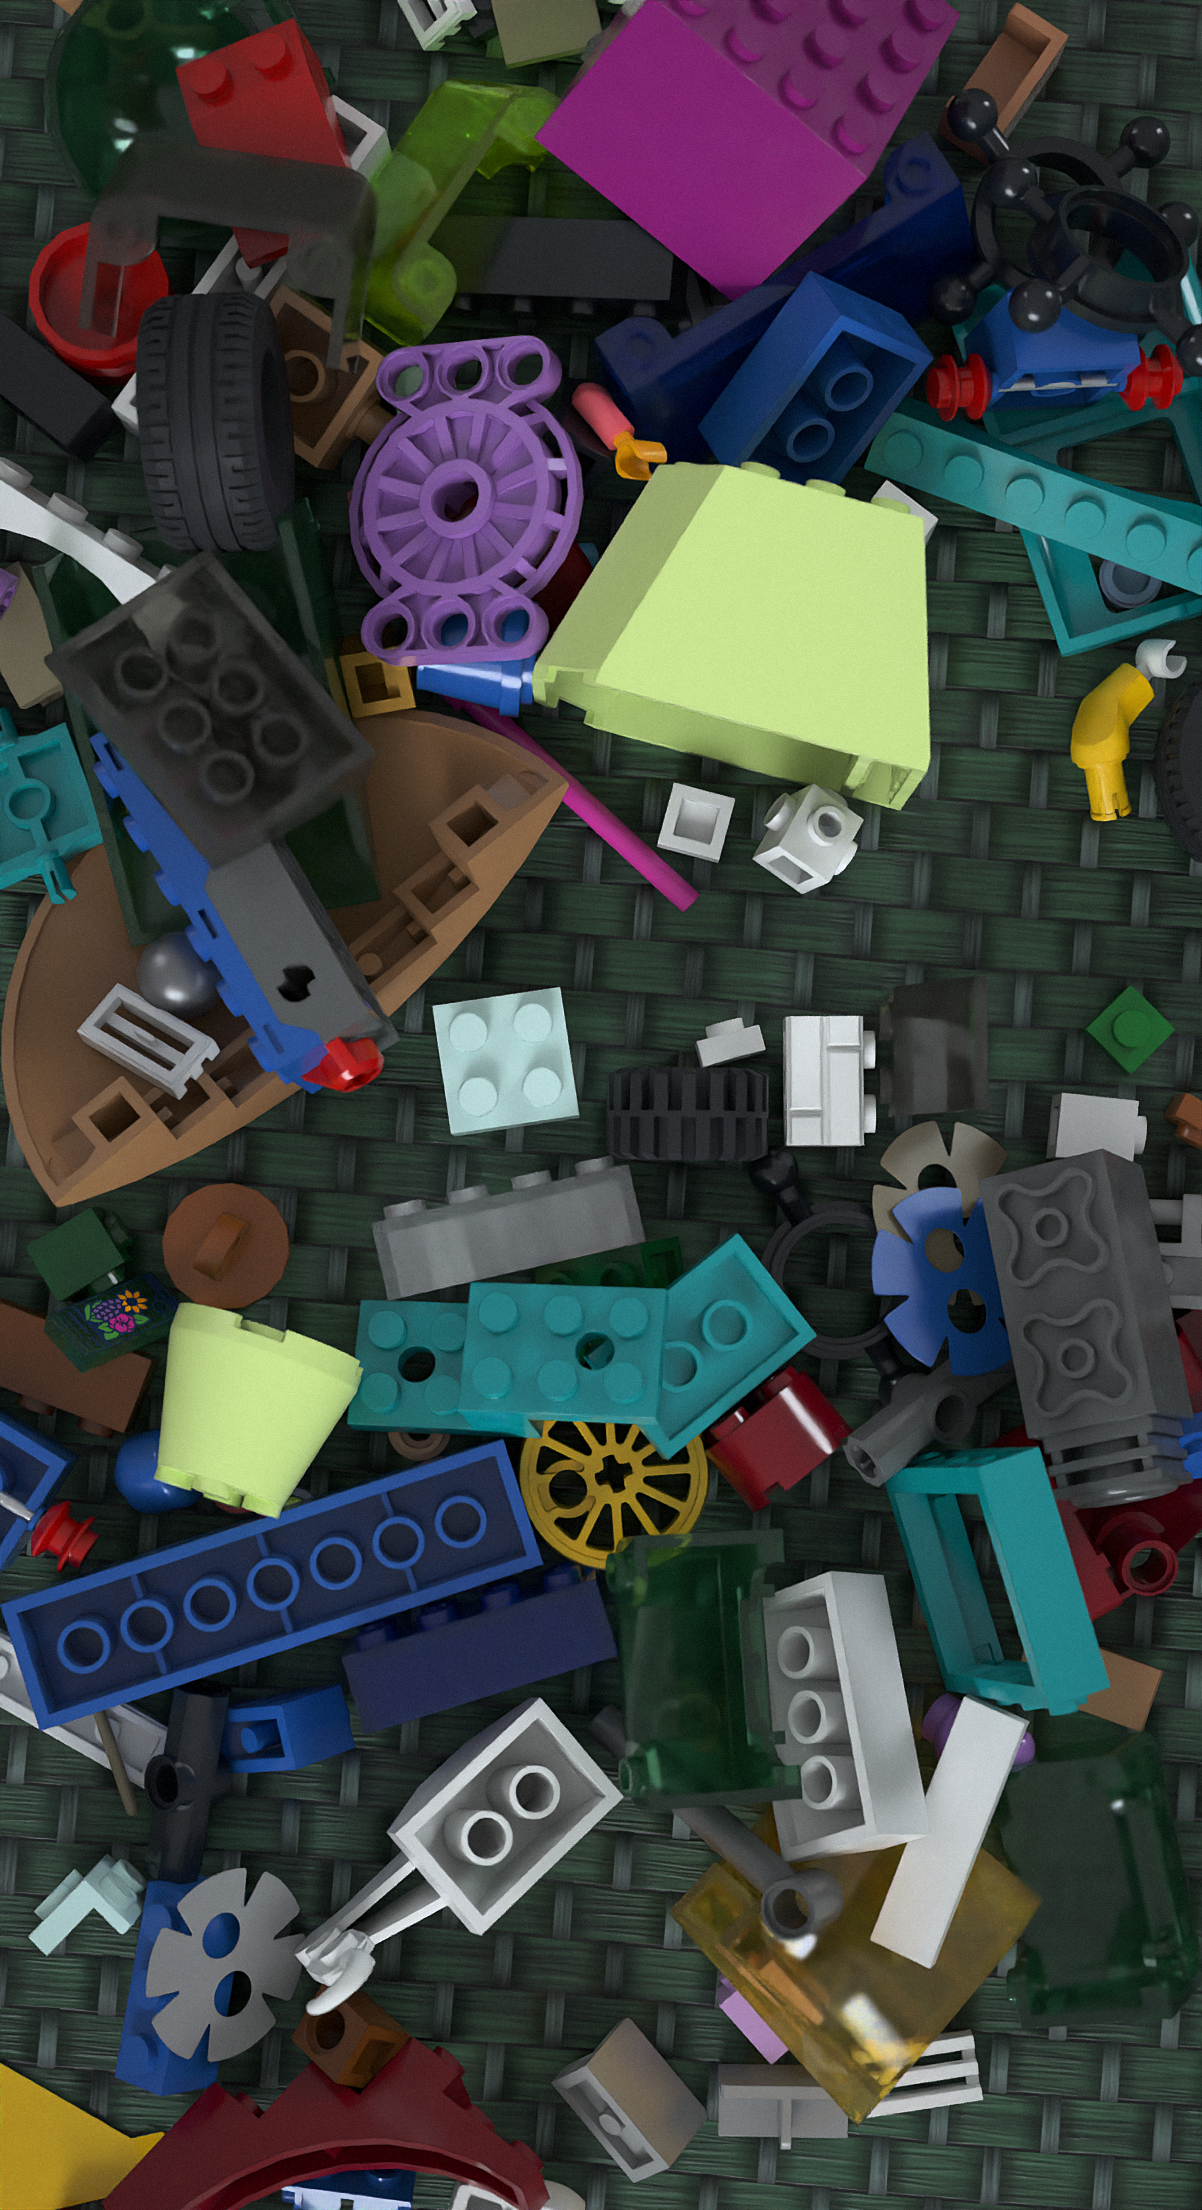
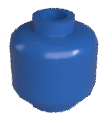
M161 1427L138 1432L127 1438L117 1455L114 1471L116 1486L128 1504L144 1514H159L189 1507L199 1501L204 1494L192 1488L190 1491L154 1479L158 1467Z

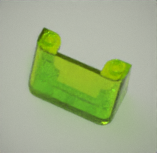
M452 78L442 82L432 92L362 196L368 221L337 233L326 250L321 262V277L329 292L403 347L419 346L434 329L452 302L457 290V277L452 264L440 252L427 244L428 240L475 170L491 179L500 169L510 165H523L532 173L538 168L549 150L534 139V136L559 101V98L553 93L535 86L467 78Z

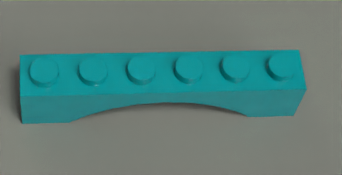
M907 396L903 398L874 437L864 465L866 470L1202 595V506L1136 492L1070 471L1013 447L976 428L957 415L951 421H943L937 409H932L929 404Z

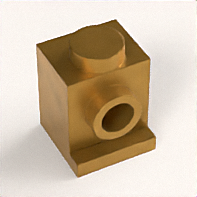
M394 627L383 629L381 642L385 650L395 649L403 643H397ZM361 633L344 636L339 659L353 718L416 707L412 683H415L414 666L398 667L385 663L367 651L362 642Z

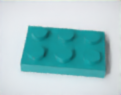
M738 1233L728 1236L665 1288L669 1294L660 1424H636L662 1459H670L817 1336ZM602 1339L586 1352L583 1357L593 1370L604 1368L611 1362L614 1356V1344Z

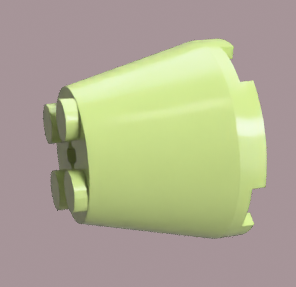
M179 1303L169 1334L158 1467L154 1479L191 1491L192 1488L203 1492L204 1498L237 1509L243 1507L250 1511L279 1519L282 1507L355 1396L364 1368L359 1367L360 1361L356 1358L289 1330H286L284 1333L272 1327L243 1320L241 1323L243 1317L239 1314L193 1303Z

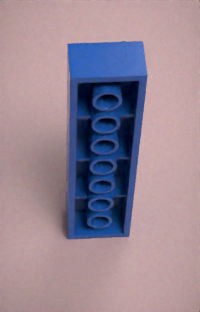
M494 1437L282 1507L279 1519L260 1514L11 1596L0 1604L39 1730L43 1731L542 1565L543 1561L503 1437Z

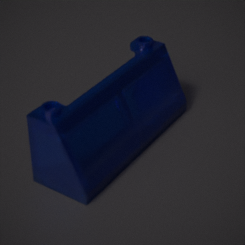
M926 130L899 146L888 157L883 170V183L887 191L884 198L886 204L884 207L766 280L761 285L747 292L675 339L671 338L668 331L659 322L641 316L628 318L594 339L595 383L607 389L610 395L621 403L623 415L634 427V439L659 442L666 449V463L648 462L652 473L655 472L658 465H674L676 462L699 465L715 455L697 428L809 270L901 313L914 329L931 318L926 306V295L932 282L941 275L948 273L962 275L977 263L962 184Z

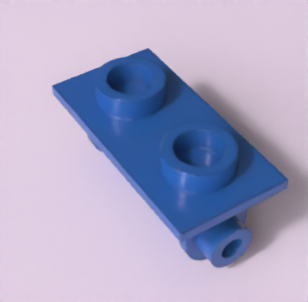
M397 2168L343 2171L297 2182L281 2189L283 2190L282 2202L294 2203L293 2210H340L341 2199L343 2198L354 2200L353 2210H412L417 2171Z

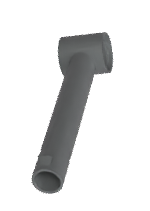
M611 1704L594 1718L588 1728V1734L594 1739L598 1752L606 1750L618 1762L625 1765L626 1769L763 1895L761 1915L766 1927L774 1936L785 1941H797L831 1925L838 1919L843 1908V1893L838 1881L832 1874L816 1867L806 1868L799 1872L795 1871L657 1743L649 1739L628 1718L631 1714L630 1711L618 1709L614 1704ZM796 1891L801 1893L808 1903V1917L797 1906Z

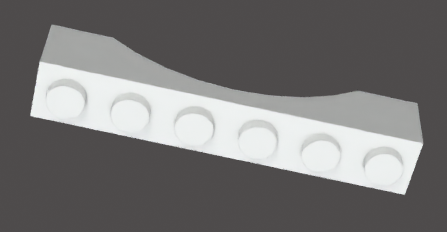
M0 457V529L39 539L77 560L101 579L126 608L146 643L158 674L174 684L179 683L189 694L211 708L224 702L264 637L250 627L253 618L228 601L220 599L217 605L195 592L199 584L191 576L169 564H164L163 568L159 569L140 556L143 547L134 539L112 528H109L105 534L85 521L88 511L81 505L56 492L49 498L29 485L33 476L27 470L6 458Z

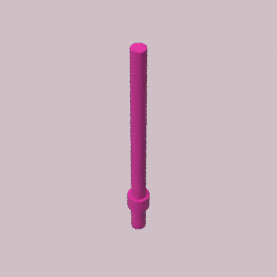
M439 694L457 712L463 708L482 727L512 740L535 754L568 781L569 788L562 801L682 913L697 900L700 894L510 717L499 716V709Z

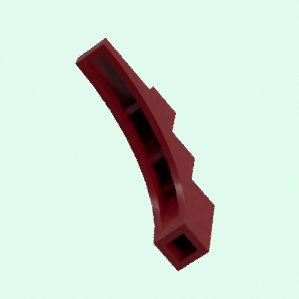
M412 2036L364 2090L358 2087L335 2083L312 2060L273 2104L263 2112L245 2093L239 2091L233 2098L214 2082L101 2203L105 2210H239L248 2203L297 2182L343 2171L395 2168L453 2178L491 2192L518 2210H540L550 2199L540 2172L544 2168L540 2158L527 2145L517 2139H514L510 2145L494 2133L495 2127L491 2120L471 2103L462 2080L465 2070L457 2059L440 2046H436L431 2051Z

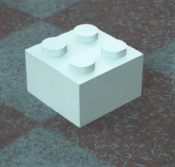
M560 987L432 1006L449 1124L453 1136L580 1118Z

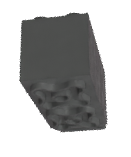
M1099 1149L978 1180L1028 1439L1043 1441L1045 1454H1051L1053 1466H1049L1048 1470L1050 1477H1055L1058 1489L1052 1490L1054 1499L1071 1502L1072 1505L1078 1508L1104 1507L1158 1497L1175 1491L1179 1485L1192 1483V1473L1185 1471L1183 1460L1189 1459L1187 1449L1180 1448L1179 1438L1184 1437L1181 1421L1194 1419L1142 1165L1105 1149Z

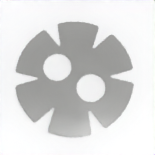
M245 1868L226 1870L209 1877L194 1887L177 1904V1909L192 1935L188 1936L168 1928H162L158 1934L148 1965L146 1996L151 1998L179 1991V1994L152 2019V2025L164 2044L172 2052L183 2058L190 2059L209 2024V2062L225 2060L242 2053L258 2042L276 2023V2019L263 1999L262 1993L289 2001L293 1996L303 1965L294 1955V1951L305 1939V1935L300 1933L274 1939V1936L298 1915L300 1908L287 1886L268 1872H264L261 1875L246 1906H244L247 1874ZM231 1913L238 1919L240 1925L238 1942L234 1949L225 1957L219 1959L211 1958L205 1953L202 1940L205 1928L218 1914ZM234 1971H242L248 1975L251 1981L249 2001L238 2014L231 2017L222 2016L217 2012L214 2004L217 1986L227 1974Z

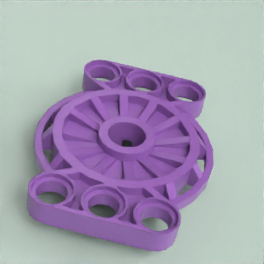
M521 335L404 347L392 351L383 359L378 367L376 375L377 390L382 398L399 410L400 413L386 424L366 452L354 480L349 508L351 544L360 570L375 592L384 599L370 609L364 618L361 628L362 642L367 651L389 665L404 667L521 660L537 653L547 640L549 632L548 617L543 609L530 599L547 585L565 561L578 531L584 497L581 465L572 440L555 416L541 405L543 401L554 394L560 384L562 377L561 362L557 355L535 336ZM533 354L541 355L543 368L538 378L530 384L517 385L514 374L519 362L526 356ZM480 361L482 363V374L478 383L469 390H456L455 376L459 368L466 362ZM413 366L421 367L423 377L418 389L411 395L405 397L398 396L395 386L400 374L407 368ZM548 429L557 438L563 458H554L551 449L542 439V436ZM567 479L568 497L565 514L562 516L560 515L562 503L561 480ZM476 484L478 485L479 497L477 505L470 515L456 522L445 516L444 509L449 513H459L464 502L477 493ZM558 532V536L555 540V543L550 553L544 559L539 568L536 569L535 566L541 559V557L544 555V553L547 551L554 533ZM369 549H371L372 554L381 565L380 575L375 570ZM524 577L527 579V581L524 582L516 590L512 588ZM516 610H526L530 619L526 634L518 641L504 642L501 627L507 615ZM465 614L469 625L467 634L458 644L444 646L440 634L443 624L452 615ZM395 618H405L408 624L406 639L397 648L385 650L381 642L384 627Z

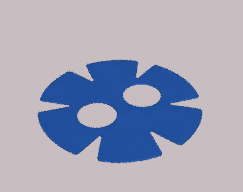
M928 1188L908 1196L892 1209V1213L913 1243L911 1244L884 1229H880L872 1252L871 1273L874 1293L876 1295L909 1296V1299L885 1316L884 1321L898 1342L913 1357L929 1367L934 1364L942 1343L947 1336L950 1367L953 1375L974 1376L998 1369L1013 1357L1008 1332L999 1321V1318L1005 1320L982 1197L978 1198L966 1226H964L961 1192L958 1188ZM934 1229H949L961 1240L964 1248V1259L957 1270L949 1273L941 1272L928 1261L925 1253V1241L929 1233ZM959 1289L974 1291L985 1304L987 1311L986 1322L983 1328L976 1333L967 1334L959 1331L949 1319L947 1311L948 1301L951 1295Z

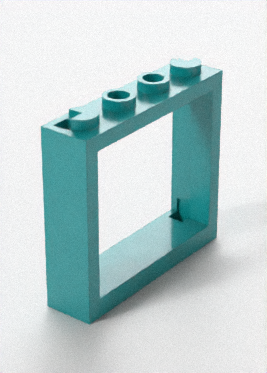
M1039 1447L934 1450L919 1455L884 1482L946 1691L970 1694L981 1700L995 1699L998 1706L1019 1703L1025 1711L1047 1708L1050 1715L1057 1716L1078 1711L1077 1706L1088 1703L1087 1695L1111 1687ZM955 1494H978L1028 1662L1009 1660L1003 1657Z

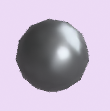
M185 932L165 933L145 947L136 967L138 992L146 1002L157 1009L165 1010L180 1020L198 1018L210 1011L218 1003L221 995L217 990L216 983L222 980L223 976L212 959L205 962L199 956Z

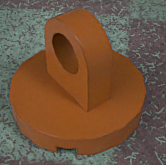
M236 1183L207 1185L186 1196L169 1216L162 1238L164 1266L176 1288L197 1304L221 1310L244 1308L268 1296L284 1277L291 1255L288 1227L278 1206L260 1191Z

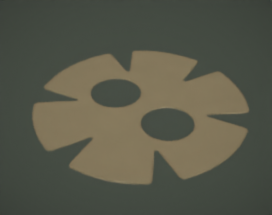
M934 1120L918 1124L906 1130L891 1143L880 1160V1165L902 1183L906 1190L881 1185L873 1186L872 1209L877 1233L880 1229H884L909 1243H913L893 1215L892 1209L908 1196L919 1192V1174L924 1167L930 1164L941 1165L952 1174L956 1188L961 1192L963 1218L970 1217L978 1198L982 1197L978 1180L996 1176L1008 1157L1007 1152L982 1131L960 1122L954 1124L950 1156L947 1154L938 1125ZM937 1228L929 1233L925 1241V1253L928 1261L934 1268L941 1272L949 1273L961 1266L964 1257L955 1247L954 1232L946 1228ZM969 1290L973 1304L975 1306L983 1305L984 1302L981 1297L974 1291ZM957 1291L949 1298L948 1305L955 1304Z

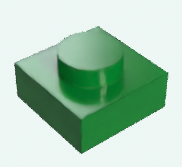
M1130 984L1082 1031L1127 1076L1132 1074L1176 1029Z

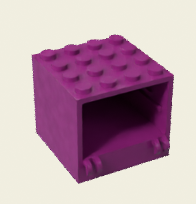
M626 0L534 136V139L732 302L740 306L868 178L961 15L945 0Z

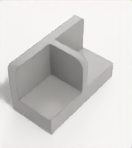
M718 2064V2136L778 2137L780 2149L791 2150V2137L848 2138V2100H852V2083L846 2066Z

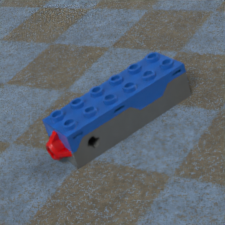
M177 683L89 738L100 758V761L92 765L96 776L113 799L120 796L131 814L123 818L127 831L137 846L144 853L150 850L160 864L161 869L153 873L158 886L168 901L174 907L181 904L191 919L192 924L184 928L185 933L199 956L205 962L212 959L221 972L223 979L216 983L217 990L230 1011L236 1017L243 1014L251 1025L255 1035L248 1038L247 1041L263 1069L267 1073L275 1070L286 1085L294 1082L311 1094L323 1087L340 1092H350L375 1079L381 1073L384 1065V1057L381 1052L401 1039L218 722Z

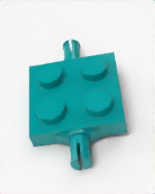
M0 708V890L29 876L42 874L51 903L63 904L66 903L64 895L70 901L77 895L66 863L75 855L112 839L113 836L74 731L64 722L38 735L19 737L11 710Z

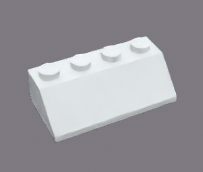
M829 1571L741 1605L740 1611L781 1858L787 1863H797L885 1849L932 1835L884 1575Z

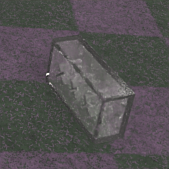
M610 1155L575 1163L577 1176L553 1182L550 1171L544 1170L511 1178L513 1191L490 1196L488 1186L484 1184L447 1193L449 1205L427 1210L426 1201L422 1199L384 1207L386 1220L371 1223L388 1301L646 1242L629 1165L615 1167L613 1156Z

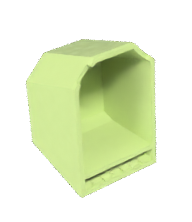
M676 462L674 465H658L536 662L531 677L534 701L546 707L556 708L558 700L561 699L586 710L584 724L599 730L807 786L814 783L818 787L831 789L840 795L901 810L926 774L930 762L924 518L911 515V508L897 500L875 497L872 498L870 504L844 497L846 491L842 487L830 482L808 480L806 485L803 486L780 480V473L777 470L759 463L743 462L740 469L728 465H696L687 462Z

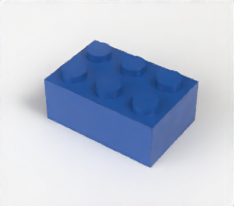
M809 270L697 428L721 465L740 469L743 462L759 463L777 470L780 473V480L803 486L806 485L808 480H821L839 485L934 357L901 313Z

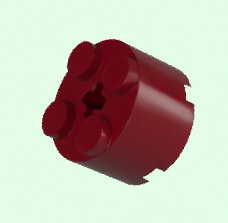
M791 1365L783 1371L775 1373L749 1395L756 1404L751 1410L747 1412L740 1406L734 1412L727 1413L702 1434L704 1440L709 1445L704 1453L753 1513L771 1502L767 1496L780 1485L787 1491L841 1445L839 1439L845 1438L853 1432V1429L804 1370L797 1373Z

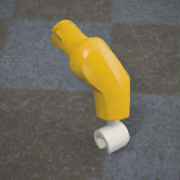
M1147 639L1143 641L1136 652V668L1128 663H1122L1081 702L1073 724L1070 751L1072 762L1076 763L1078 768L1084 769L1091 806L1090 815L1093 820L1117 819L1115 809L1119 810V815L1122 817L1127 816L1132 811L1122 761L1126 759L1127 753L1130 751L1129 727L1155 697L1148 681L1152 677L1177 678L1186 668L1187 660L1185 657L1167 656L1168 651L1176 644L1175 640Z

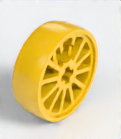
M544 1420L542 1439H523L518 1456L517 1483L529 1521L539 1536L552 1549L580 1565L600 1570H627L657 1561L679 1546L690 1534L705 1507L710 1485V1462L704 1453L707 1447L702 1433L686 1444L689 1459L686 1462L644 1465L642 1463L644 1458L656 1451L650 1442L639 1450L632 1448L640 1431L636 1424L631 1425L624 1441L619 1442L616 1441L615 1423H605L606 1442L599 1443L585 1422L573 1421L592 1449L589 1454L551 1437L548 1432L556 1422L552 1420ZM542 1446H547L570 1457L554 1462L546 1471L537 1470L538 1456ZM608 1455H614L619 1464L629 1462L632 1470L624 1474V1486L613 1489L609 1480L598 1481L595 1476L596 1473L603 1470V1458ZM562 1470H574L586 1482L587 1492L584 1498L576 1504H561L550 1493V1481ZM689 1473L691 1475L688 1493L682 1499H678L643 1481L645 1476ZM642 1492L677 1509L679 1512L664 1529H657L637 1500L636 1494ZM623 1502H627L651 1538L635 1545H624L621 1504ZM608 1503L611 1505L614 1546L601 1547L589 1544L586 1541L604 1504ZM589 1511L585 1523L577 1536L569 1534L555 1521L558 1517L574 1518Z

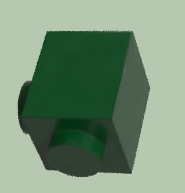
M102 1207L86 1209L25 1247L58 1303L71 1301L85 1291H88L92 1298L113 1289L125 1280L120 1270L134 1262V1259L127 1250L129 1246L134 1244L128 1228L115 1211L106 1215Z

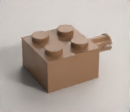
M281 284L269 305L278 325L285 356L292 408L294 451L316 468L334 470L352 441L360 438L371 446L386 424L395 417L380 406L382 396L377 390L376 385L378 367L389 354L300 290Z

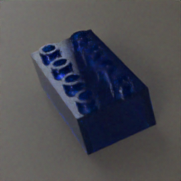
M569 1560L544 1569L542 1581L520 1587L518 1578L508 1579L481 1589L483 1595L478 1597L479 1601L459 1607L457 1597L447 1598L420 1608L421 1614L416 1616L415 1621L398 1626L395 1616H391L359 1627V1634L353 1636L354 1640L351 1641L343 1654L342 1662L364 1734L618 1656V1636L597 1569L590 1567L582 1568L580 1564Z

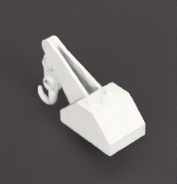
M540 1697L527 1699L469 1739L417 1788L387 1831V1834L402 1851L342 1909L311 1932L295 1949L294 1955L304 1965L314 1980L330 1986L318 1998L307 2004L308 2013L320 2015L331 2010L364 1983L371 1974L375 1964V1960L370 1955L375 1944L447 1905L471 1933L482 1935L624 1797ZM415 1868L425 1877L426 1880L354 1928L344 1931Z

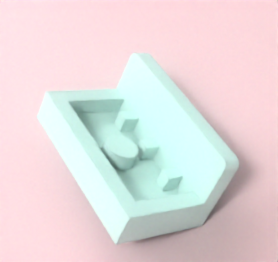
M107 1853L85 1877L74 1869L39 1905L34 1912L43 1921L28 1938L48 1955L93 1908L123 1935L143 1912L146 1897L145 1889L148 1885L147 1881L131 1863L124 1859L116 1862Z

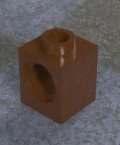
M322 1983L312 2000L318 1998L330 1986ZM356 1990L339 2005L323 2014L312 2015L308 2013L306 2008L303 2018L290 2039L335 2083L365 2089L402 2049L410 2034L369 1995Z

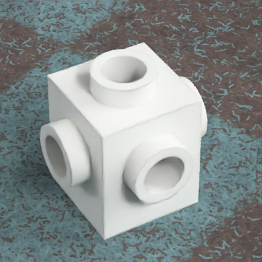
M814 783L792 795L784 793L774 802L765 816L763 823L769 829L752 859L792 888L804 894L830 882L833 875H838L846 868L856 853L858 844L853 839L864 819L848 809L846 800L837 792L825 787H818Z

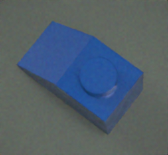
M341 1684L297 1688L229 1704L221 1752L229 1763L231 1774L297 1770L355 1748L350 1727V1713L344 1701Z

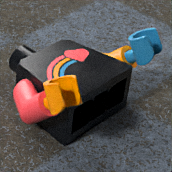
M572 377L562 380L546 409L555 416L564 428L575 448L582 471L584 497L582 506L612 461L614 450H617L615 458L616 470L621 477L649 481L652 474L649 470L648 462L664 464L667 461V452L662 443L634 439V427L623 415L621 403L613 398L607 389L590 380L574 379ZM548 429L542 436V439L551 449L554 458H563L557 438ZM567 479L561 480L562 503L560 515L562 516L565 514L568 497ZM578 543L595 569L599 562L596 546L593 543Z

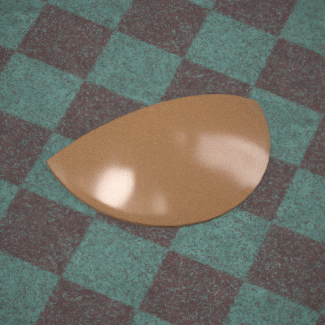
M350 707L318 710L280 718L226 737L388 1017L441 966L490 909L526 860L569 788L568 781L541 758L512 740L471 722L438 713L413 709H402L357 718L352 717ZM124 802L106 817L113 838L75 855L66 863L72 884L77 892L76 897L70 901L64 895L66 903L53 904L49 899V893H46L32 918L17 954L6 995L1 1030V1069L6 1105L17 1141L32 1173L57 1208L77 1203L135 1182L183 1160L247 1125L302 1088L294 1082L286 1085L275 1070L267 1073L263 1069L247 1041L248 1038L255 1035L251 1025L243 1014L236 1017L227 1007L222 997L210 1011L202 1016L181 1020L212 1038L220 1052L213 1061L208 1058L204 1059L200 1064L204 1070L197 1080L189 1077L184 1083L188 1091L180 1100L87 1045L81 1039L77 1030L117 983L141 996L138 992L136 967L145 947L165 933L185 932L184 928L192 924L182 905L179 904L174 907L158 886L153 873L161 869V866L152 852L148 850L144 853L127 831L123 818L131 813ZM119 1006L115 1010V1014L140 1027L185 1055L190 1047L123 1007ZM103 1025L100 1030L171 1072L174 1068Z

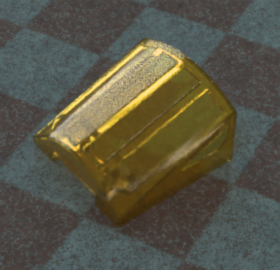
M772 1805L751 1830L781 1857ZM907 1842L880 1850L788 1863L797 1872L811 1867L826 1870L838 1881L843 1893V1908L838 1919L831 1925L797 1941L781 1940L768 1930L761 1915L763 1895L724 1859L719 1864L714 1862L670 1911V1915L851 2121L859 2127L945 2029L1018 1941L1042 1903L1041 1899L982 1847H980L937 1960L930 1969L870 1940ZM796 1891L797 1906L808 1917V1903L804 1896Z

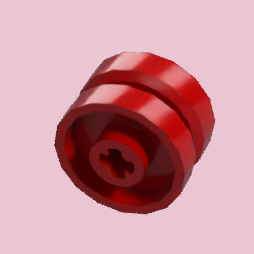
M86 222L62 231L41 250L29 280V305L38 329L47 340L51 350L58 359L79 376L97 385H127L135 373L137 337L141 318L145 310L161 297L176 295L159 253L141 234L116 223ZM110 303L108 306L101 308L103 305Z

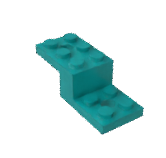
M470 1282L468 1303L361 1300L354 1358L360 1361L359 1367L364 1369L360 1377L361 1381L358 1390L349 1403L347 1425L352 1430L541 1439L544 1420L659 1425L669 1294L666 1289ZM601 1338L614 1344V1356L611 1362L604 1368L589 1370L580 1365V1352L586 1343ZM421 1352L432 1354L435 1357L436 1363L435 1369L429 1378L418 1383L405 1380L403 1369L411 1356Z

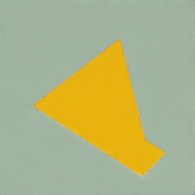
M0 2063V2210H56L106 2198L165 2133L161 2131L130 2138Z

